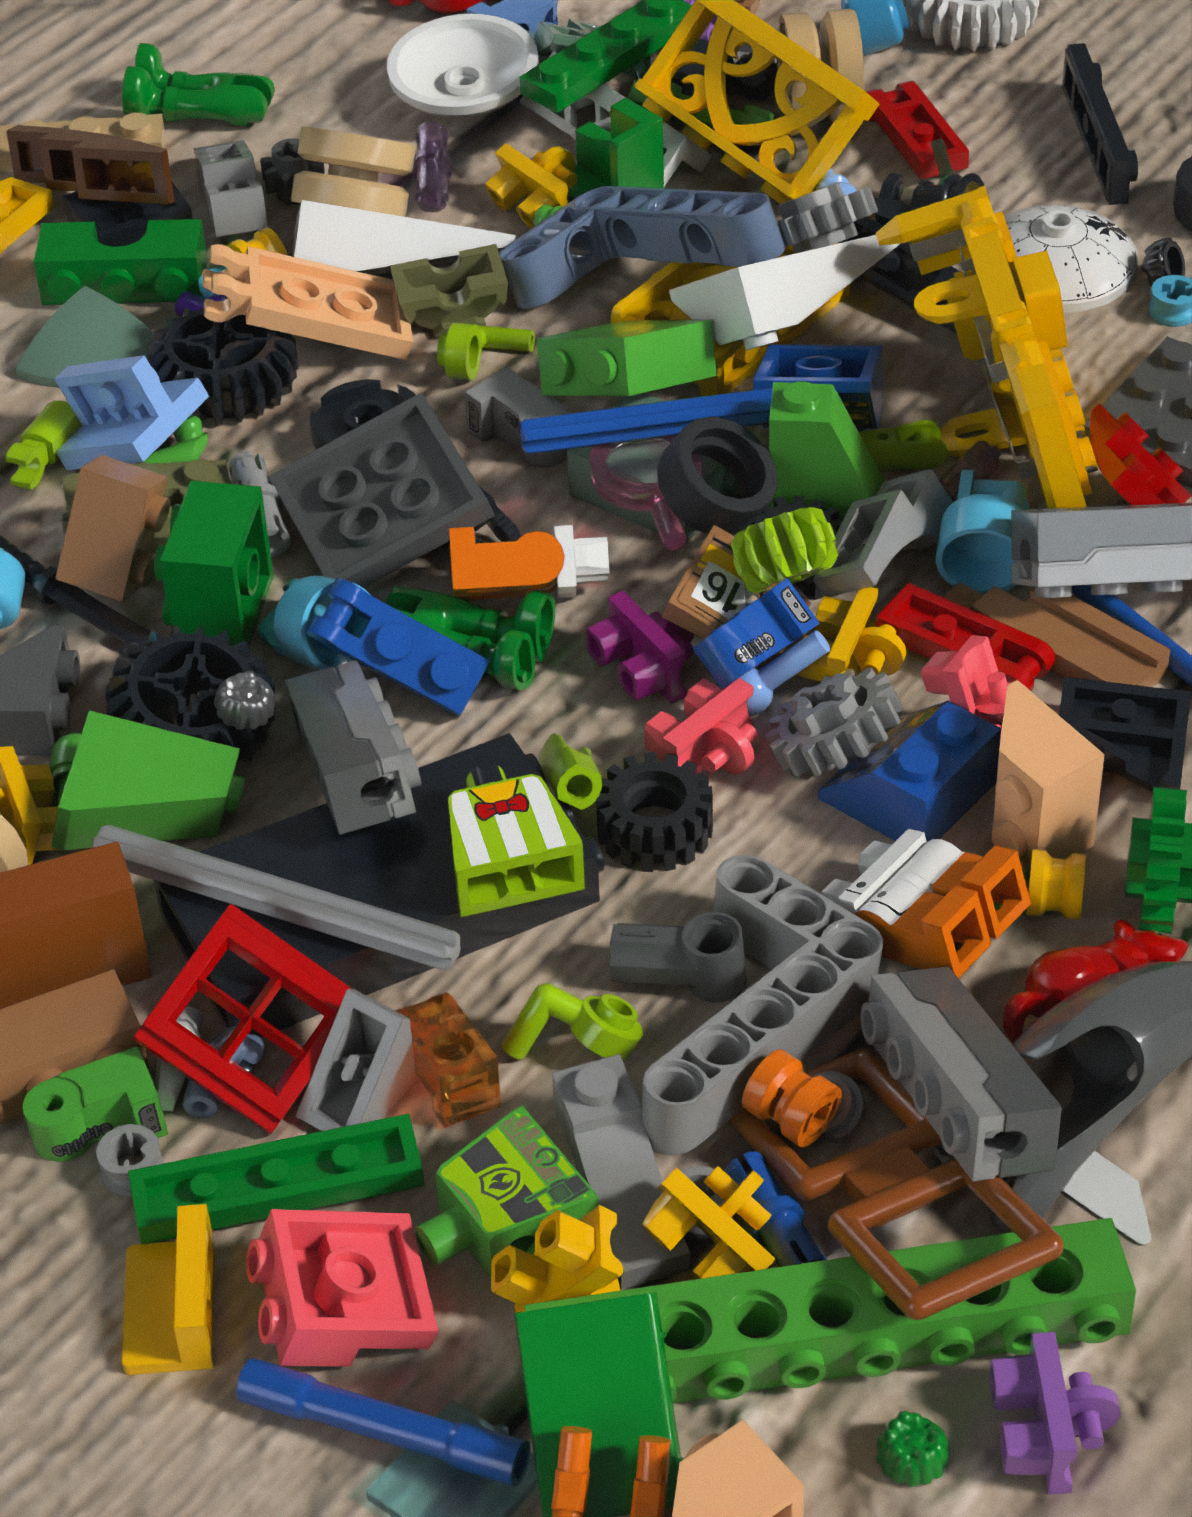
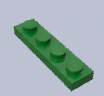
M683 0L641 1L519 76L520 94L555 113L562 111L665 46L692 5Z
M409 1113L128 1171L141 1245L177 1237L178 1206L207 1204L211 1228L214 1230L267 1219L271 1209L310 1210L425 1186L423 1167Z

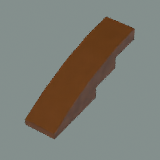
M17 125L7 130L13 174L16 179L26 182L45 183L46 188L51 190L78 191L79 199L171 204L174 202L167 149L137 140L64 128Z

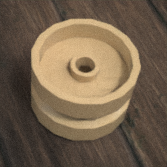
M854 9L827 10L820 23L819 40L815 22L807 12L781 14L778 25L780 33L865 90L862 40L857 14ZM777 59V72H778L779 67H780L781 64H782V62L779 61L778 59ZM796 82L788 89V98L795 110L802 107L794 97L800 98L805 94L806 85L803 82ZM843 104L839 105L827 116L832 123L844 108Z
M302 126L298 154L307 161L329 164L328 174L304 170L295 174L291 201L301 203L302 200L405 217L409 193L400 186L378 183V174L405 176L411 173L416 145Z

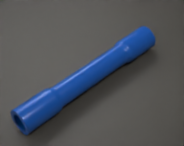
M249 1359L243 1366L238 1378L236 1395L239 1402L297 1420L310 1419L446 1461L453 1468L507 1485L518 1486L529 1464L531 1446L527 1440L471 1423L450 1422L319 1382L312 1375L260 1359Z

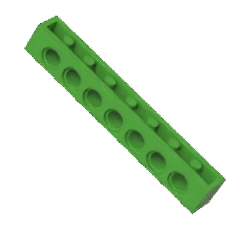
M1105 1218L1052 1226L1064 1242V1249L1060 1257L922 1320H912L907 1316L897 1315L903 1312L852 1256L524 1305V1311L657 1292L662 1331L667 1333V1336L664 1338L672 1398L673 1403L711 1397L719 1400L737 1398L746 1392L783 1386L806 1388L822 1380L855 1375L879 1377L889 1374L895 1369L934 1363L941 1366H952L962 1363L969 1358L1007 1352L1016 1355L1029 1354L1032 1333L1055 1332L1057 1345L1079 1341L1092 1344L1102 1343L1118 1335L1130 1334L1136 1288L1113 1219ZM1014 1232L890 1250L888 1252L921 1286L1022 1240ZM1044 1291L1054 1292V1293H1057V1294H1050V1293H1046V1292H1044ZM971 1302H978L985 1305L972 1304ZM834 1324L838 1325V1327H825L822 1325ZM751 1335H761V1336H764V1338H758V1339H757V1338H750V1337H748V1336H751ZM678 1346L691 1347L690 1349L686 1350L674 1349V1347Z

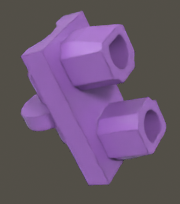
M1055 1332L1032 1333L1030 1354L991 1359L989 1387L992 1405L995 1410L1033 1408L1035 1420L1001 1422L999 1438L1004 1474H1045L1048 1495L1072 1493L1073 1485L1069 1464L1077 1457L1075 1435L1080 1436L1081 1446L1084 1449H1097L1104 1444L1102 1431L1111 1428L1118 1422L1121 1416L1117 1394L1109 1388L1093 1385L1091 1375L1087 1372L1072 1374L1069 1377L1070 1389L1066 1391Z

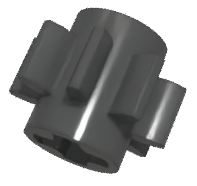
M285 139L277 142L271 149L272 158L265 157L260 159L262 179L265 181L266 193H276L277 198L286 204H301L291 201L295 174L303 170L325 174L324 163L304 160L298 154L299 139Z

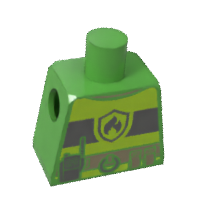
M522 1105L511 1111L439 1166L435 1173L440 1214L416 1226L415 1234L423 1253L433 1265L437 1266L468 1249L487 1275L491 1277V1262L497 1253L508 1245H512L529 1254H533L535 1252V1232L543 1219L554 1211L559 1210L579 1220L598 1206V1195Z

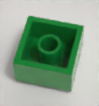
M190 481L182 504H175L172 509L168 541L166 544L158 546L155 555V577L158 581H163L165 589L162 606L164 625L171 626V629H173L176 624L183 634H194L199 625L202 624L206 636L215 637L226 629L230 638V645L247 641L248 646H250L274 577L261 486Z

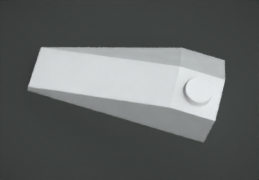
M302 200L296 216L292 257L369 275L391 273V265L425 258L428 259L432 266L456 262L459 257V251L492 244L497 245L500 253L501 250L515 241L516 235Z
M872 235L737 267L671 289L669 293L671 301L692 320L712 319L713 339L719 345L743 340L745 350H750L778 342L777 330L799 324L899 244L879 246L877 236Z

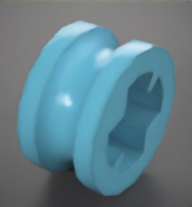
M1167 275L1158 278L1151 288L1152 299L1149 305L1151 318L1160 324L1172 327L1186 326L1192 323V279L1181 275Z

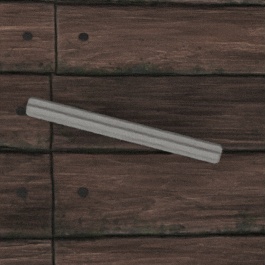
M102 826L92 841L91 848L118 841L130 873L222 902L231 903L238 907L443 971L450 970L460 954V935L456 931L116 826Z

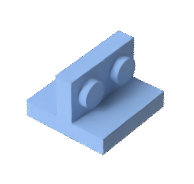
M145 355L67 366L54 379L82 426L56 451V454L66 470L81 469V467L101 454L129 464L144 462L209 396L199 378L160 383L156 371L150 366Z

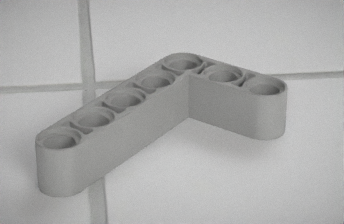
M733 856L720 864L717 870L713 912L728 914L739 922L742 927L744 953L765 965L771 971L653 1063L645 1072L641 1101L642 1119L652 1150L660 1154H685L705 1141L743 1109L742 1096L749 1078L765 1057L775 1050L783 1049L802 1061L859 1014L864 1003H869L871 975L879 974L883 938L875 927L769 862L756 856Z

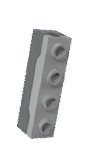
M1192 502L1011 510L1012 559L1014 560V564H1012V584L1035 587V597H1071L1073 585H1091V594L1094 595L1127 594L1128 583L1146 582V591L1176 592L1183 591V580L1192 579Z
M353 660L339 664L336 668L332 666L284 680L300 739L339 835L389 821L391 817L399 818L416 813L411 789L421 786L417 764L411 748L406 746L399 723L395 724L389 702L384 700L377 678L366 680L358 661Z
M950 967L897 972V975L893 973L871 975L869 1003H864L861 1009L863 1036L869 1045L873 1044L887 1063L892 1078L899 1080L913 1098L919 1115L925 1116L941 1137L945 1151L948 1154L954 1155L972 1181L994 1179L995 1176L1002 1178L1055 1171L1062 1106Z

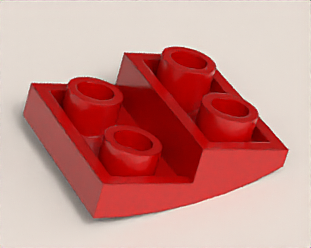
M1099 403L1091 411L1090 440L1096 463L1110 485L1131 505L1185 503L1191 495L1176 480L1184 470L1160 446L1150 454L1141 445L1149 435L1125 411L1115 419Z

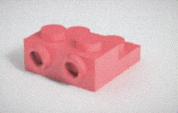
M271 1209L259 1239H252L249 1244L246 1258L248 1280L251 1284H263L266 1296L261 1303L258 1317L260 1340L263 1344L276 1345L280 1366L351 1367L359 1348H431L439 1330L410 1213Z

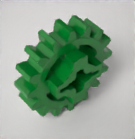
M1154 787L1149 819L1132 818L1124 896L1141 898L1139 930H1155L1159 933L1172 934L1177 902L1192 904V823H1185L1187 790Z

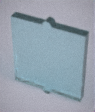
M453 1399L436 1416L450 1422L471 1423L509 1435L508 1428L505 1425L500 1424L494 1427ZM405 1449L366 1490L367 1500L391 1517H511L538 1486L533 1452L530 1453L526 1473L520 1484L514 1487L453 1468L446 1461Z

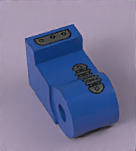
M786 578L712 631L707 638L692 649L719 687L723 689L791 645L820 623L789 579Z

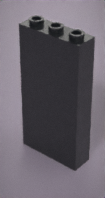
M510 733L419 767L421 786L411 789L416 813L399 818L391 817L389 821L339 835L328 805L325 803L199 851L206 855L456 931L460 935L461 946L458 958L599 902V873L604 871V859L597 842L591 835L583 836L575 825L569 804L558 800L557 796L553 794L582 840L585 890L466 917L460 916L448 796L453 791L467 788L466 778L474 768L483 764L500 766L504 771L506 779L534 774L542 777L545 782L543 770L535 755L532 753L525 755ZM154 880L160 914L188 962L230 904ZM235 906L346 985L364 995H369L434 968ZM227 949L206 980L249 1009L270 978ZM281 987L260 1017L276 1029L282 1030L317 1016L320 1013ZM208 998L225 1028L238 1025L241 1021L240 1019ZM251 1029L248 1033L257 1035L260 1038L264 1037L254 1029Z

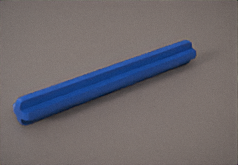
M772 388L524 419L520 424L521 444L524 452L531 455L677 436L685 426L695 419L712 416L734 421L742 427L769 424Z

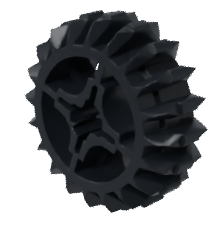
M204 306L203 309L197 311L188 308L184 309L182 318L171 317L166 319V328L154 331V342L148 345L149 354L147 355V360L156 371L160 383L199 378L209 397L192 415L199 417L201 422L207 418H215L219 425L226 418L235 417L242 422L244 415L249 413L263 416L265 405H280L281 395L292 392V383L297 378V369L299 368L296 340L292 334L246 324V316L242 314L225 322H214L204 316Z
M175 624L170 632V637L164 638L151 630L149 637L146 639V646L131 642L130 648L126 652V658L116 660V665L112 669V678H109V684L106 685V702L108 703L106 715L239 748L237 760L251 763L253 756L256 754V747L265 746V742L269 738L270 726L272 721L275 720L276 707L274 708L273 717L268 718V722L265 725L258 726L255 730L248 728L239 730L234 726H227L224 724L223 719L217 717L214 699L221 683L228 677H234L240 672L253 671L256 676L261 677L271 686L274 694L275 685L272 682V676L266 675L263 657H251V650L247 641L230 645V638L226 629L215 637L206 636L202 624L199 625L194 634H183ZM191 694H196V699L192 701L191 711L187 712L186 706H189Z

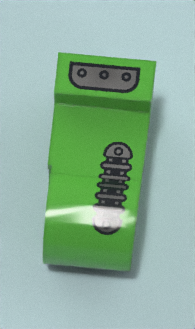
M138 1046L62 1072L59 1076L45 1080L34 1086L26 1094L22 1104L23 1114L33 1146L39 1156L48 1161L64 1162L83 1155L92 1144L98 1143L108 1131L117 1126L127 1124L142 1125L152 1130L158 1138L168 1135L158 1093Z

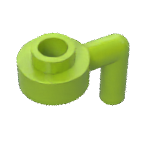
M452 323L448 333H442L439 337L437 361L439 366L445 367L448 378L474 380L479 370L483 348L532 352L535 344L534 330Z
M543 983L534 989L501 1043V1047L511 1057L524 1059L550 1016H553L569 1024L574 1036L594 1053L604 1058L620 1054L622 1061H625L630 1057L642 1038L643 1029L637 1020L638 1013L634 1007L618 996L604 994L602 997L588 996L581 1000L552 984Z

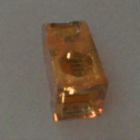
M443 992L418 1004L394 1010L410 1018L415 1073L432 1098L433 1112L444 1128L501 1107L498 1058L449 993Z

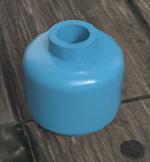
M841 0V9H854L857 14L863 56L898 45L903 40V30L910 27L902 0Z

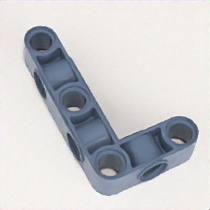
M603 186L578 196L506 246L499 254L516 305L524 309L548 303L576 284L583 276L611 258L629 257L650 261L697 262L741 267L775 259L784 252L785 245L769 197L766 194Z

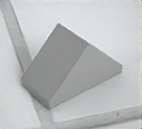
M347 989L295 1117L321 1131L383 1119L417 1082L410 1018L355 989Z

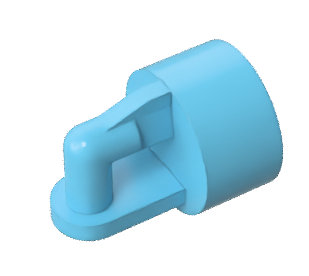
M962 469L957 500L946 509L942 516L936 552L937 569L941 576L953 587L961 582L984 595L994 586L1007 591L1017 585L1012 584V564H1014V560L1012 559L1011 510L1030 509L1027 501V490L1021 482L975 479V470Z
M308 576L302 579L292 578L283 587L284 594L278 605L260 622L258 626L260 638L264 642L271 644L277 654L288 657L294 663L317 670L332 666L336 668L339 664L353 661L307 634V630L315 616H323L332 599L328 596V592L336 579L324 576ZM353 612L344 629L360 639L369 620Z

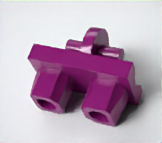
M623 590L608 597L609 617L586 629L589 655L600 666L609 664L623 656L627 659L618 663V679L623 690L634 701L657 691L671 704L685 698L687 689L680 683L679 676L685 661L694 654L692 649L694 646L691 644L694 634L662 618V615L657 611L652 612L648 616Z

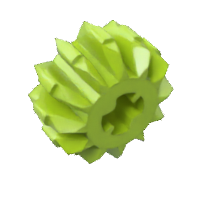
M814 507L799 508L772 518H766L764 521L748 526L746 530L738 532L731 541L734 554L733 562L739 578L742 577L747 591L754 593L768 592L786 578L793 584L821 574L822 571L831 568L838 557L835 546L836 537L831 523H827L822 509Z

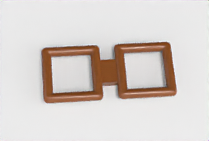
M858 1049L810 1069L805 1073L812 1077L821 1072L836 1071L849 1076L853 1081L860 1079L907 1126L906 1128L810 1168L766 1120L759 1119L743 1108L728 1121L756 1152L762 1153L767 1165L799 1199L810 1201L841 1188L854 1202L834 1211L830 1215L827 1223L828 1230L899 1309L912 1320H922L1049 1263L1060 1257L1063 1252L1064 1242L1061 1236L999 1176H995L994 1179L972 1181L956 1158L930 1169L917 1156V1154L942 1144L941 1137L927 1118L919 1115L913 1098L901 1082L893 1079L888 1067L867 1049ZM968 1186L1022 1240L920 1286L868 1229L884 1225L934 1203L947 1194Z

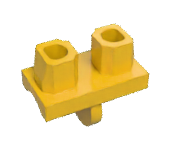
M505 143L495 152L502 168L485 183V187L491 200L501 209L507 211L523 196L527 197L516 207V210L521 220L527 227L532 229L534 228L533 218L535 212L542 205L564 207L568 204V188L573 187L577 182V175L574 173L575 157L570 151L556 146L546 152H537L533 160Z
M868 587L858 590L853 602L823 596L816 613V618L820 624L815 627L814 631L817 630L824 638L835 641L826 640L830 651L797 673V676L821 682L823 677L829 675L832 678L835 674L844 673L847 669H853L856 676L860 668L861 672L867 668H873L876 675L882 672L886 673V675H891L901 669L907 654L905 644L896 635L895 628L886 624L876 627L870 616L878 598L877 588Z
M4 746L0 747V814L16 829L27 849L28 865H31L35 851L61 850L51 847L58 807H50L54 794V778L48 764L20 765L14 747Z
M717 1166L703 1182L724 1201L718 1206L676 1167L657 1187L662 1194L653 1203L640 1225L668 1252L676 1246L694 1224L708 1235L716 1245L691 1271L697 1279L767 1269L775 1260L765 1248L731 1218L737 1213L756 1231H759L772 1216L751 1196L764 1181L754 1170L740 1184H737L726 1172Z
M599 1205L578 1220L562 1211H554L540 1222L535 1232V1252L533 1254L508 1245L493 1257L491 1262L492 1292L514 1302L515 1313L524 1312V1305L620 1291L618 1277L623 1274V1266L614 1257L610 1245L611 1230L617 1225V1213Z

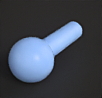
M814 631L762 668H754L740 677L753 686V695L747 701L749 716H755L764 712L772 701L775 688L830 651L828 642L819 631Z

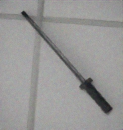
M0 535V548L20 562L25 570V582L30 583L29 585L33 587L34 597L40 602L50 605L57 602L126 645L131 641L136 642L142 638L146 640L149 637L150 630L108 607L77 586L56 580L57 567L50 566L45 569V566L36 560H32V557L25 552H21V549L12 543L10 544L7 539Z

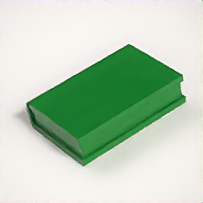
M657 1292L515 1313L514 1319L542 1517L552 1516L551 1506L555 1471L558 1465L561 1427L579 1426L592 1430L589 1461L590 1475L585 1517H614L631 1514L639 1437L660 1436L671 1440L666 1508H673L679 1463L684 1458L681 1457L664 1345V1338L667 1336V1333L662 1331Z

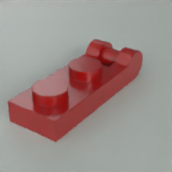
M914 81L897 84L895 90L884 92L881 88L866 91L880 104L869 121H876L920 180L930 177H941L946 173L968 168V148Z
M907 583L876 617V627L884 624L892 626L896 630V635L905 644L906 649L929 659L936 652H958L971 635L988 636L998 672L1005 673L1007 682L1018 680L1030 691L1034 688V679L1044 677L1056 662V655L1053 649L1043 640L911 583Z

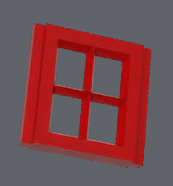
M230 903L134 1035L133 1040L271 1135L311 1079L347 989L352 988ZM227 949L270 978L249 1009L206 980ZM281 987L324 1016L303 1047L260 1017ZM197 991H200L241 1020L219 1051L176 1022ZM251 1029H254L295 1058L274 1089L231 1060V1057Z

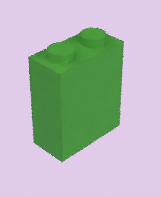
M712 319L625 320L536 338L542 396H632L717 376Z

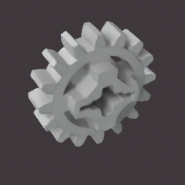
M838 182L778 205L783 219L777 221L785 247L792 245L796 254L830 246L858 235L854 221L878 212V208L870 186L844 195Z
M867 668L856 676L853 669H847L844 673L835 674L832 678L829 675L823 677L821 684L812 688L803 687L789 702H784L781 708L785 714L769 720L768 723L772 730L765 734V738L783 771L791 769L793 774L799 777L811 768L814 775L819 776L825 770H833L836 766L839 770L845 768L848 759L855 756L864 758L869 755L879 742H885L889 737L884 729L899 725L900 719L897 713L903 710V705L886 673L882 672L876 675L873 668Z

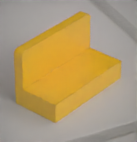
M207 1204L177 1207L176 1242L136 1244L127 1248L122 1365L124 1372L128 1375L213 1369L215 1243Z

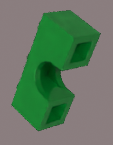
M201 219L148 220L146 233L140 240L119 247L106 246L98 242L95 222L41 223L33 261L42 305H63L84 286L99 292L115 303L176 302L185 291L201 297L202 293L200 292L198 281L203 270L207 269L208 264Z

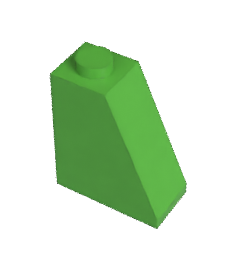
M805 381L793 383L773 382L769 417V454L776 466L778 486L768 506L770 508L774 507V498L784 497L786 504H794V496H804L805 505L810 506L814 499L823 501L824 511L833 506L839 511V519L845 517L852 502L876 496L885 480L833 384H812Z
M89 710L58 806L51 847L61 850L91 848L93 838L97 836L100 828L104 825L116 826L161 841L218 836L224 811L237 814L246 777L234 774L240 749Z

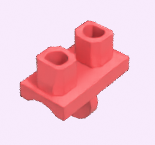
M971 635L958 652H936L922 668L921 675L926 691L932 694L949 695L950 702L1000 727L1002 732L1007 685L1012 682H1007L1005 673L998 672L988 636Z
M703 678L689 689L684 698V715L688 717L681 722L667 712L661 711L646 722L644 727L645 748L649 752H656V757L662 762L665 761L667 753L678 755L679 767L687 760H690L696 764V774L705 769L714 773L720 767L732 774L743 773L753 765L755 756L750 743L758 736L747 709L748 698L753 695V686L738 678L725 689H721L719 686Z

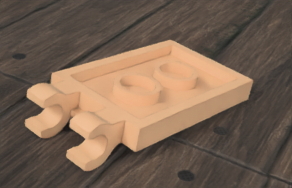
M211 245L209 250L210 263L223 265L226 269L220 272L204 269L202 273L203 287L212 291V293L225 295L228 298L224 301L205 299L204 316L214 322H225L242 314L246 316V324L407 360L413 344L411 323L407 321L400 306L394 280L249 246L246 253L243 254L235 252L225 245Z

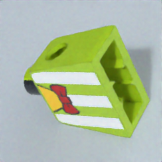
M483 764L474 768L466 778L467 788L453 791L448 796L458 910L461 917L585 890L582 840L542 777L529 774L506 779L504 771L500 766Z

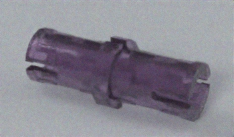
M430 121L421 124L418 127L419 133L416 132L415 134L417 152L414 157L412 174L416 179L415 201L418 207L426 212H438L447 206V202H449L448 180L452 176L453 162L451 156L447 153V141L449 138L447 129L438 122Z

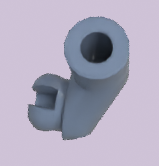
M236 1026L225 1028L209 1045L219 1051ZM248 1034L231 1057V1060L246 1071L252 1070L254 1064L259 1063L264 1051L262 1039L257 1035ZM188 1078L183 1101L184 1110L198 1118H207L216 1114L219 1099Z

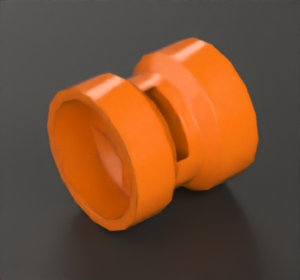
M778 1049L765 1057L749 1078L743 1092L742 1106L763 1121L773 1119L779 1123L782 1135L804 1148L816 1141L835 1117L841 1103L842 1090L821 1075L809 1076L803 1071V1065L800 1060L785 1050Z

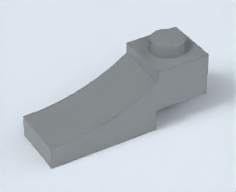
M245 141L194 148L196 166L204 189L212 229L216 237L226 236L227 242H233L238 239L248 241L253 239L254 233L266 227L269 228L263 189L257 179L254 157Z
M929 469L884 481L876 496L851 503L835 535V546L838 553L837 560L831 568L815 575L813 579L824 596L831 597L875 586L884 569L898 552L909 549L923 550L937 543L942 516L953 501L933 470Z
M620 1054L552 1072L554 1109L576 1161V1170L598 1195V1206L601 1205L617 1213V1225L611 1230L610 1245L614 1257L623 1266V1274L618 1277L621 1290L689 1271L690 1252L684 1237L668 1252L640 1226L653 1203L662 1194L657 1187L663 1180L647 1130L643 1124L641 1103Z

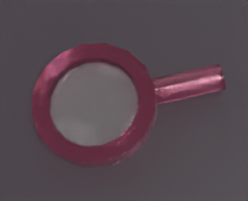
M676 436L593 446L590 451L591 483L599 496L619 508L638 512L651 511L664 546L669 550H676L684 546L687 540L679 517L667 505L658 487L657 466L660 458ZM693 454L692 462L702 478L701 455Z

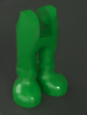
M140 43L136 52L135 66H128L125 71L122 87V106L124 115L130 113L162 114L164 121L177 122L179 119H215L228 121L229 124L234 126H247L248 123H260L263 121L267 108L273 99L275 87L268 77L255 74L214 72L192 75L188 72L177 70L174 71V74H171L163 67L162 55L158 47L153 44Z
M394 586L385 604L490 660L481 678L490 674L495 677L500 685L515 690H524L532 683L535 675V662L543 663L547 656L555 623V599L550 592L541 590L527 593L519 603L516 615L508 616L507 612L503 610L483 608L452 595L408 587Z

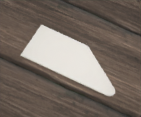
M1094 1151L1073 1175L1063 1192L1100 1218H1112L1115 1228L1140 1245L1150 1243L1151 1233L1138 1180Z

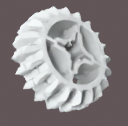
M906 0L908 18L911 19V28L920 31L921 38L934 39L936 46L949 44L953 46L955 51L964 47L971 48L973 52H975L976 48L986 47L992 51L995 50L997 44L1009 46L1012 45L1014 38H1024L1027 29L1034 26V20L1037 17L1039 0Z

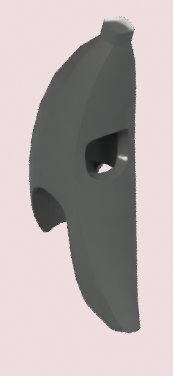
M1192 961L1148 962L1109 974L1071 994L1050 1008L1023 1031L1012 1044L1022 1058L1036 1061L1055 1050H1059L1066 1059L1073 1078L1074 1091L1072 1100L1061 1112L1055 1171L1002 1177L1043 1219L1073 1175L1108 1135L1164 1079L1181 1064L1192 1059ZM991 1210L993 1225L1000 1234L1013 1232Z

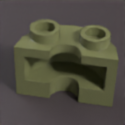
M496 244L459 251V257L456 262L446 268L432 266L427 258L390 266L399 303L407 321L411 324L415 321L420 326L433 329L434 336L440 337L442 333H448L452 323L486 326L484 318L496 309L499 302L504 305L507 300L508 280Z

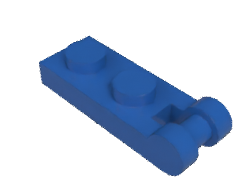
M336 578L328 592V596L332 599L323 616H315L307 630V634L323 645L351 660H357L360 665L459 718L490 660L372 597L357 585L345 579ZM353 612L369 620L360 639L344 629Z

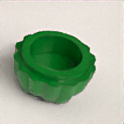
M899 1412L895 1419H892L885 1425L883 1432L878 1436L876 1445L878 1451L876 1456L877 1463L882 1466V1472L886 1476H891L893 1481L898 1484L906 1483L910 1487H916L919 1484H931L933 1479L943 1476V1469L949 1466L950 1448L944 1431L928 1418H922L919 1413Z

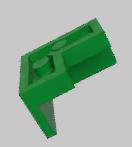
M624 98L610 106L611 133L591 121L576 129L577 165L575 166L574 173L577 175V182L573 187L568 188V203L587 191L603 186L664 188L663 118Z

